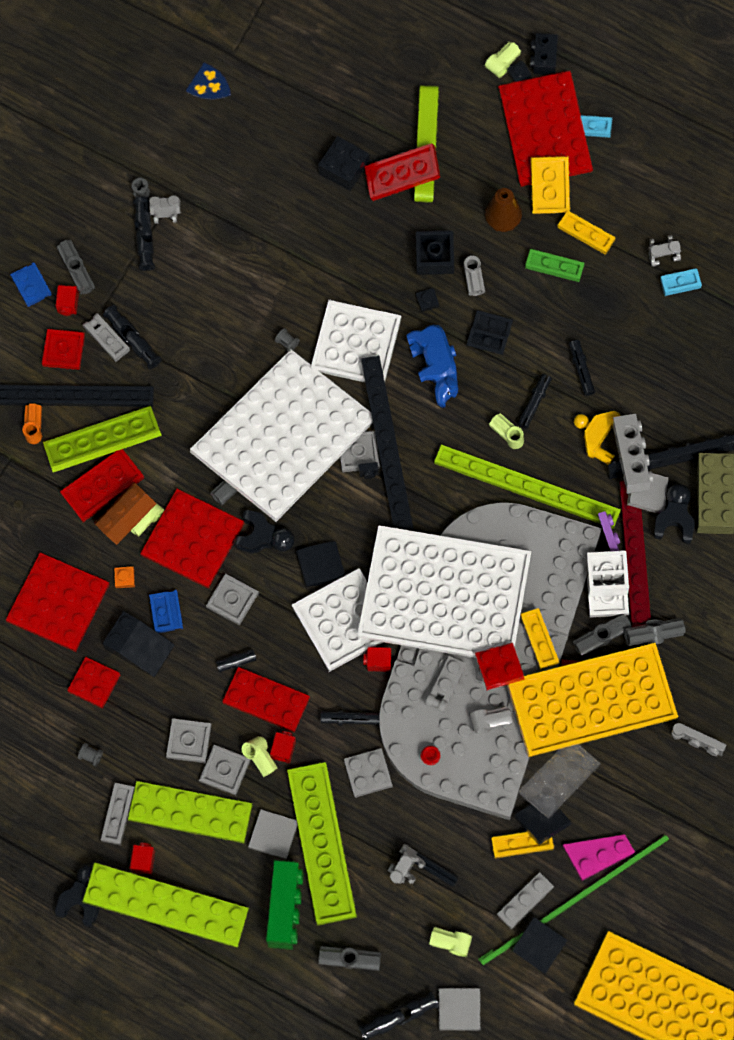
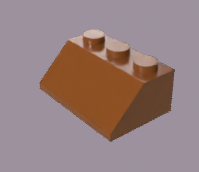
M133 482L94 524L117 545L157 503Z

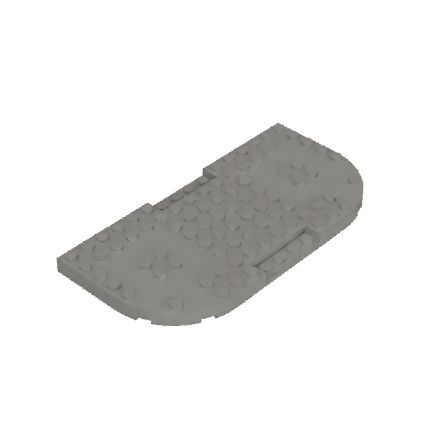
M488 504L470 510L458 517L444 530L441 536L531 551L521 614L537 608L540 609L559 663L540 670L521 617L515 650L524 676L558 668L588 576L587 553L595 552L602 528L521 504ZM401 645L380 708L381 740L391 764L412 786L426 794L510 820L530 757L527 755L507 685L486 690L476 658ZM451 656L466 663L467 666L445 711L441 712L437 707L433 705L430 707L425 703L448 657ZM438 694L436 696V699L440 701L444 698ZM509 707L512 724L492 728L491 731L475 734L470 715L472 712L482 709L490 711ZM426 746H435L439 749L441 757L437 764L429 766L421 760V751Z

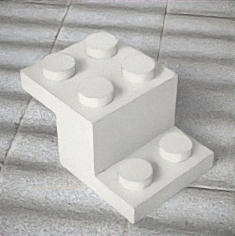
M626 551L587 553V587L590 617H610L622 614L629 616V581Z

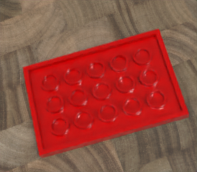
M571 71L499 86L520 186L532 184L531 158L568 157L569 176L593 172Z

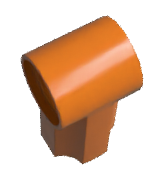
M29 404L25 406V419L22 430L26 441L30 444H37L42 440L41 405ZM31 431H36L35 434L29 435Z

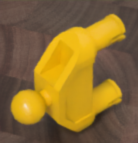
M617 411L602 413L594 416L591 422H589L584 414H579L574 418V424L577 428H586L584 441L588 457H595L607 465L611 464L615 455L602 449L601 444L613 428V417L621 416L620 413Z

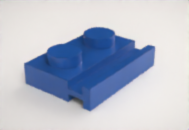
M35 263L10 274L27 307L43 300L48 295H52Z
M177 590L149 595L155 631L162 633L183 629Z

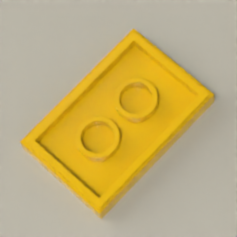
M568 157L531 158L533 214L566 213L570 211Z

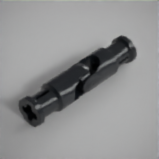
M139 197L133 200L136 211L134 221L137 254L140 256V264L138 266L141 271H151L155 269V264L152 257L154 248L151 215L148 212L149 199Z
M116 305L108 307L104 311L103 317L110 320L115 331L127 344L132 346L134 353L145 361L149 370L157 367L162 358L152 351V346L146 340L139 337L140 334L126 316H122L119 313ZM129 328H132L134 331H129V332H127V333H126V338H125V336H124L125 331H126L127 329H129Z
M430 991L428 995L418 1000L415 998L396 1007L391 1011L392 1014H382L375 1017L374 1021L363 1026L359 1025L358 1027L364 1040H369L378 1034L383 1035L389 1032L396 1024L397 1026L406 1024L424 1015V1012L434 1007L437 1009L439 1005L434 994ZM403 1007H408L411 1010V1016L407 1020L404 1019V1014L400 1011Z

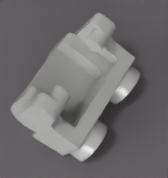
M177 196L150 198V214L155 215V224L159 223V218L173 217V223L177 222V214L181 213V202Z
M672 235L667 236L668 243L662 245H654V239L649 240L648 255L652 267L659 265V260L655 261L657 257L675 254L673 261L681 260L679 241H672Z
M404 844L399 851L404 855L397 866L392 863L388 871L391 873L390 878L393 882L403 883L405 877L409 878L408 882L413 884L416 878L409 873L415 861L419 863L418 867L423 868L426 863L416 855L417 852Z

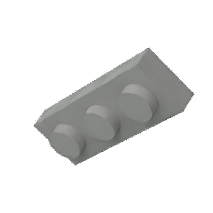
M119 783L114 784L101 837L102 842L121 845L135 790L133 786Z
M539 872L497 916L510 929H513L554 886Z

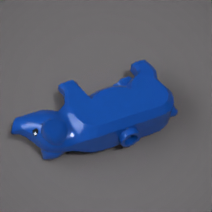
M430 325L421 331H412L406 337L409 345H411L410 349L413 358L424 354L427 367L418 372L421 382L432 380L436 384L435 396L437 405L445 407L447 400L451 397L455 398L458 393L457 369L453 359L456 353L453 345L449 346L442 327Z

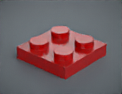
M47 329L42 360L43 367L80 370L85 333Z
M513 643L475 653L486 690L524 680V674Z
M85 657L67 691L103 709L121 674Z

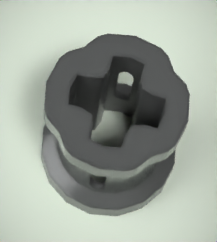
M137 178L132 182L133 194L136 198L149 197L150 190L145 179Z
M284 328L276 336L275 342L282 344L290 352L298 346L300 340L287 333L288 330Z
M84 743L79 751L78 759L87 760L96 767L102 758L103 751L93 749L87 743Z

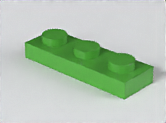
M530 249L525 268L580 282L584 262Z

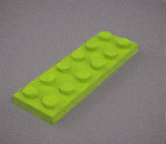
M149 406L45 441L43 444L53 472L159 437L161 432L152 408Z
M137 781L128 820L245 843L253 804Z

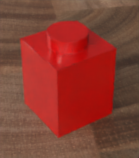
M58 285L56 299L58 313L64 316L77 314L79 298L77 286Z
M368 647V653H364L363 664L367 665V671L391 672V648Z
M286 731L276 732L270 753L273 760L290 764L296 744V738L292 733Z
M139 843V845H134L130 866L132 872L152 875L156 851L154 847H151V844Z

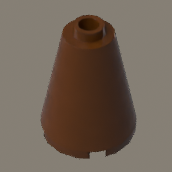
M508 188L499 189L485 210L486 222L499 232L512 231L521 222L522 218L521 207L513 192Z

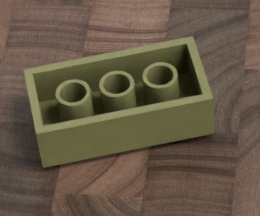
M699 453L697 533L734 534V454Z

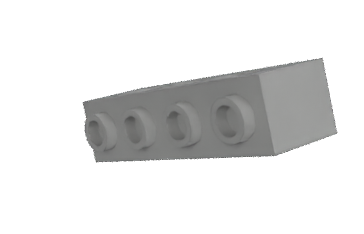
M636 414L613 417V430L627 494L650 490V483H653V475L647 468L649 457L648 454H644L646 443L645 438L640 435V432H642L641 420L637 421ZM626 435H633L634 437L628 438ZM630 452H636L638 454L631 455ZM636 468H637V469H640L641 471H640V472H634L633 469H636Z

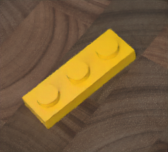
M570 211L566 212L558 224V228L605 255L615 241L614 236Z
M537 608L520 614L540 670L558 664L559 660L540 609Z
M528 832L491 837L494 858L554 849L552 837L538 845Z

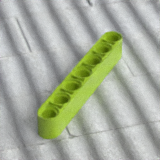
M420 86L417 148L433 143L436 149L439 86ZM434 180L415 187V202H433Z

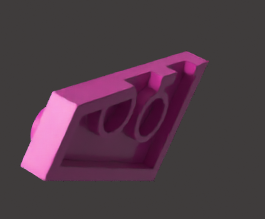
M626 835L563 845L582 881L635 853Z

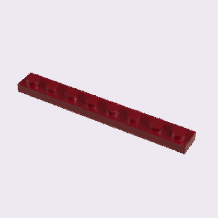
M620 481L631 626L636 627L646 625V622L651 620L642 510L627 505L628 494L625 482Z

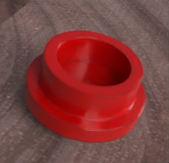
M426 746L421 751V760L424 764L432 766L439 762L441 754L437 747Z

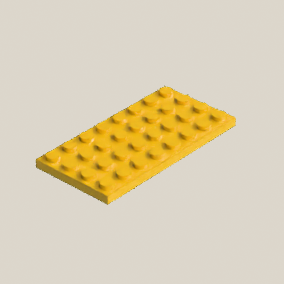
M656 643L526 675L524 680L507 685L528 757L678 718Z
M608 931L574 1003L575 1006L644 1040H734L733 991Z

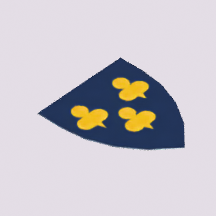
M206 63L202 65L186 90L192 95L205 99H219L231 95L225 77Z

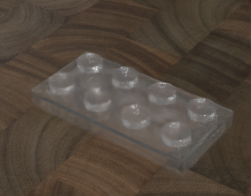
M579 744L559 749L520 789L519 793L549 819L601 763Z

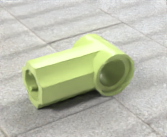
M508 42L497 54L489 57L485 67L500 78L506 73L509 65L521 54V50L514 42Z
M501 413L492 418L489 426L508 443L509 447L519 449L523 446L524 435L521 428L514 426ZM514 435L520 437L518 440L511 439V437Z
M156 504L131 532L139 537L152 522H156L162 516L164 509Z
M257 736L242 745V753L246 758L253 760L262 776L265 777L278 767L267 752L268 745L266 740L261 736Z
M434 927L429 945L449 950V952L458 956L467 957L472 936Z

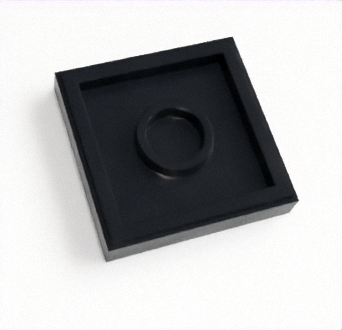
M547 794L515 814V819L538 845H541L571 825L569 818Z
M534 917L517 941L512 952L543 974H546L568 940Z

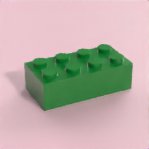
M274 861L266 940L269 948L293 950V944H297L298 932L295 929V924H299L300 919L297 904L301 905L302 899L299 885H303L304 878L303 869H300L299 863Z

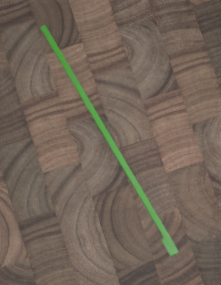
M665 835L540 920V922L546 924L667 842L669 838ZM523 933L507 942L495 952L491 950L479 959L482 965H485L515 945Z

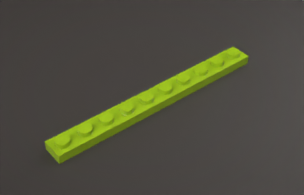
M441 445L434 461L436 465L599 524L601 522L598 513L606 511L607 515L611 514L614 522V525L611 526L612 529H614L621 509Z

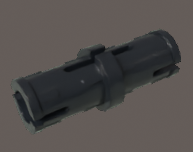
M253 649L237 655L234 653L231 657L217 660L216 663L221 673L235 667L238 669L241 665L257 660Z

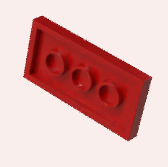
M433 143L365 166L369 195L372 201L440 178L436 149Z
M121 449L68 485L60 493L81 521L85 522L121 496L133 482L137 484L143 480L144 475L125 451Z
M238 667L224 697L223 704L295 733L310 696Z

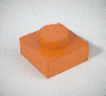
M134 567L114 568L116 588L135 587Z

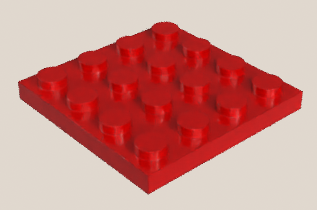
M176 489L140 554L209 589L233 546L234 539L239 535L245 523L239 518Z
M40 553L6 621L76 652L110 584L103 579Z

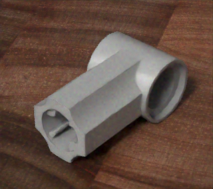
M469 256L464 261V273L466 275L469 295L478 296L485 293L481 262L478 257ZM474 264L477 268L469 269L468 266Z
M509 707L490 711L482 709L470 714L475 734L491 731L492 728L512 724Z

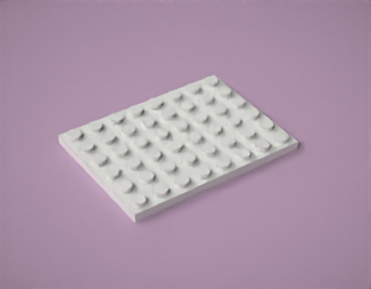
M291 350L190 449V453L277 522L360 435L373 424V419L369 410L322 373L311 369V365Z
M378 526L357 638L476 658L475 653L509 643H513L515 647L531 551Z

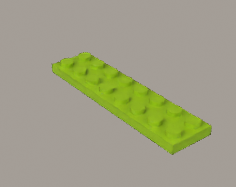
M326 762L287 770L317 925L357 918Z
M97 863L94 864L83 899V903L236 948L238 947L249 909Z

